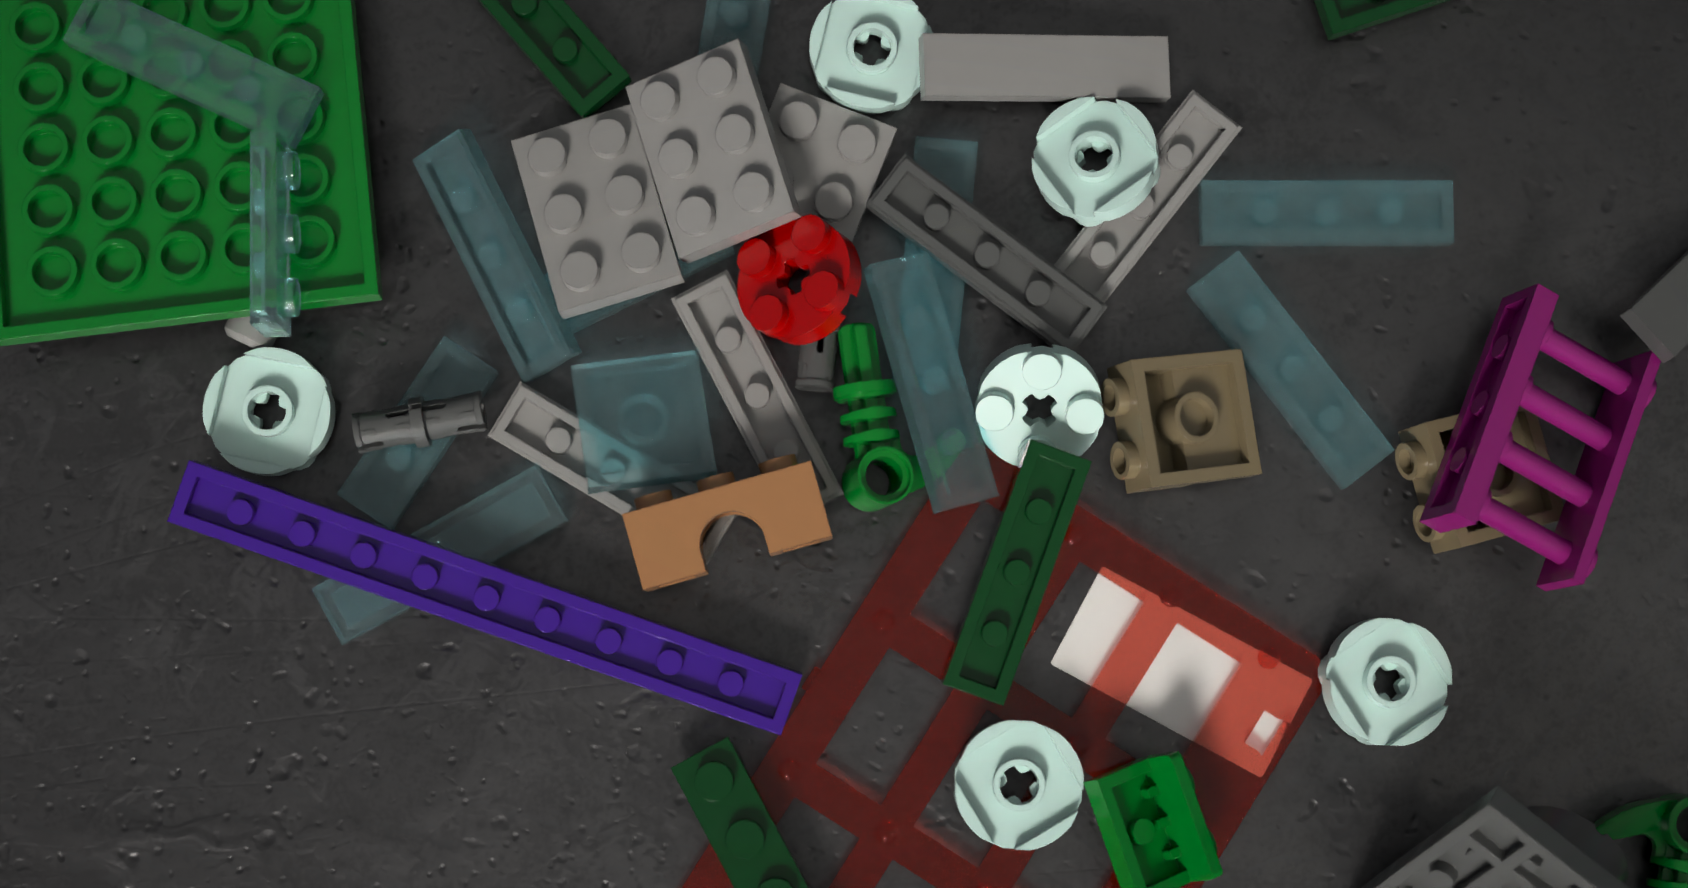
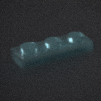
M276 130L250 131V324L265 338L291 337V317H299L301 312L300 284L296 277L291 278V253H299L301 247L299 218L297 214H291V190H299L301 183L300 160L298 153L291 151L290 147Z

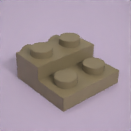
M1242 349L1132 359L1107 368L1108 379L1103 381L1100 390L1102 405L1106 415L1115 417L1118 442L1114 443L1111 448L1110 463L1116 478L1125 480L1127 494L1178 488L1197 483L1246 478L1262 474Z
M1519 406L1510 430L1513 434V441L1550 461L1538 417ZM1459 414L1398 431L1401 443L1395 451L1396 466L1403 478L1413 481L1419 505L1413 511V525L1420 539L1424 542H1430L1433 554L1506 536L1479 520L1475 525L1444 533H1439L1419 522ZM1498 463L1489 488L1492 491V498L1540 525L1559 521L1564 507L1561 497Z

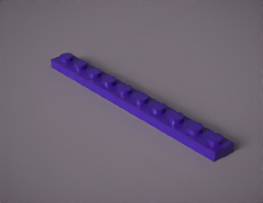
M196 460L188 461L167 522L780 736L803 675L800 671Z

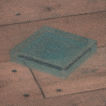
M697 350L571 365L570 373L588 494L700 480L716 475L717 469Z

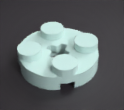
M836 0L833 4L831 1L817 16L810 35V63L818 88L838 105L857 113L881 114L905 108L911 99L920 92L919 37L923 33H933L930 25L928 27L926 18L918 11L919 7L912 0ZM870 35L881 37V48L890 51L887 59H877L875 65L863 63V56L854 52L856 43L866 44Z
M1095 96L1071 100L1057 108L1045 119L1036 136L1038 143L1034 150V159L1032 158V172L1042 196L1057 212L1074 218L1077 223L1083 226H1097L1104 221H1110L1131 212L1145 200L1160 177L1159 147L1150 122L1135 106L1119 99H1115L1116 103L1107 100L1096 101ZM1093 147L1096 152L1101 153L1109 149L1113 154L1107 158L1108 165L1102 170L1095 171L1092 169L1086 171L1081 168L1086 163L1083 155L1085 150Z
M1031 343L1017 345L997 356L983 372L975 403L976 420L979 432L986 445L1005 462L1019 466L1028 439L1079 457L1088 450L1096 439L1099 428L1104 421L1099 380L1088 362L1073 350L1052 344L1053 348L1046 346L1031 347ZM1033 394L1035 398L1041 400L1050 395L1055 399L1050 406L1052 415L1045 419L1040 417L1029 418L1025 415L1028 411L1025 398Z
M255 348L243 353L245 356L235 359L229 366L224 365L211 379L203 402V422L208 435L213 439L215 447L221 452L220 454L233 466L262 476H280L295 470L308 468L327 445L334 428L336 409L329 380L308 360L282 348ZM270 395L280 396L279 406L286 409L283 421H275L272 429H262L263 419L254 415L256 403L267 404Z
M1372 618L1348 627L1335 639L1328 654L1320 661L1318 678L1322 684V695L1327 710L1344 732L1366 745L1405 746L1428 736L1443 720L1448 706H1443L1447 698V685H1452V668L1443 646L1427 629L1400 619ZM1379 667L1384 671L1393 669L1398 671L1400 678L1393 684L1397 694L1392 699L1386 693L1377 694L1373 683L1376 680L1375 672Z
M1004 720L985 727L965 745L954 767V798L963 820L980 838L1001 848L1034 850L1054 842L1073 824L1078 813L1077 809L1082 801L1084 773L1075 750L1058 732L1035 721ZM1013 766L1020 773L1031 770L1036 778V781L1029 786L1032 797L1023 803L1015 795L1005 799L1000 790L1007 783L1004 772Z

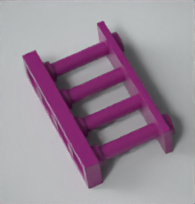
M1538 283L1505 296L1500 302L1419 522L1439 533H1444L1475 525L1478 520L1546 557L1536 586L1544 591H1551L1584 584L1585 579L1596 566L1598 560V550L1596 548L1644 409L1656 393L1657 382L1655 377L1661 360L1650 350L1613 363L1554 329V322L1551 317L1559 295ZM1539 350L1605 388L1595 419L1533 384L1534 380L1531 372ZM1519 406L1585 443L1575 475L1513 441V434L1510 430ZM1498 463L1566 500L1555 532L1492 498V491L1489 488Z

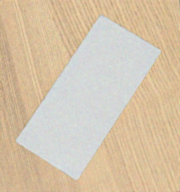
M1102 567L1098 572L1051 661V664L1258 777H1261L1267 768L1311 683V679L1105 567Z

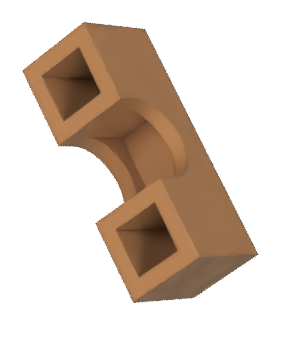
M795 454L785 455L758 464L761 475L736 481L733 472H726L697 481L698 493L673 499L671 489L634 499L636 510L624 513L622 516L643 590L649 592L709 575L703 552L704 538L708 529L717 520L726 516L740 515L757 523L764 533L771 557L831 540L832 532L811 460L798 464Z

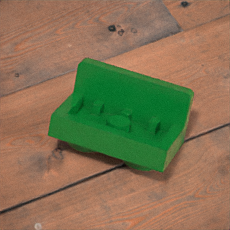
M1179 751L1144 756L1083 782L1120 888H1180L1191 882L1213 880L1223 874L1217 856L1215 838L1207 828L1195 794L1193 776L1185 766Z

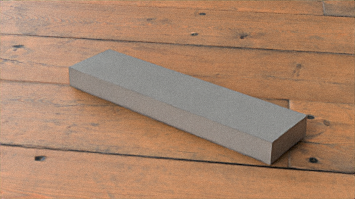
M923 33L919 37L921 101L1069 102L1080 97L1095 96L1096 101L1107 100L1116 102L1115 99L1131 103H1165L1171 98L1168 36Z
M1192 90L1156 135L1159 147L1160 177L1157 184L1152 187L1149 195L1139 206L1126 215L1110 221H1104L1097 226H1084L1054 266L1105 303L1237 136L1242 127L1196 91Z
M726 270L671 298L757 466L767 460L795 454L798 464L811 460L824 505L843 496L844 492L759 330L754 328L743 314L738 300L737 288L728 271Z
M521 381L487 435L621 515L636 510L634 499L647 494L671 489L673 499L698 493L695 483ZM737 515L723 517L708 529L703 542V552L707 565Z

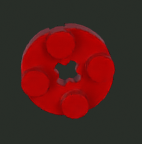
M804 215L801 218L760 234L758 238L748 240L740 248L737 256V265L740 269L737 293L740 307L746 319L754 328L765 335L792 345L810 344L835 331L846 318V315L841 312L847 305L850 294L857 297L861 286V262L855 246L842 233L816 215ZM799 268L810 270V276L805 277L801 281L802 290L796 294L794 290L788 287L790 278Z

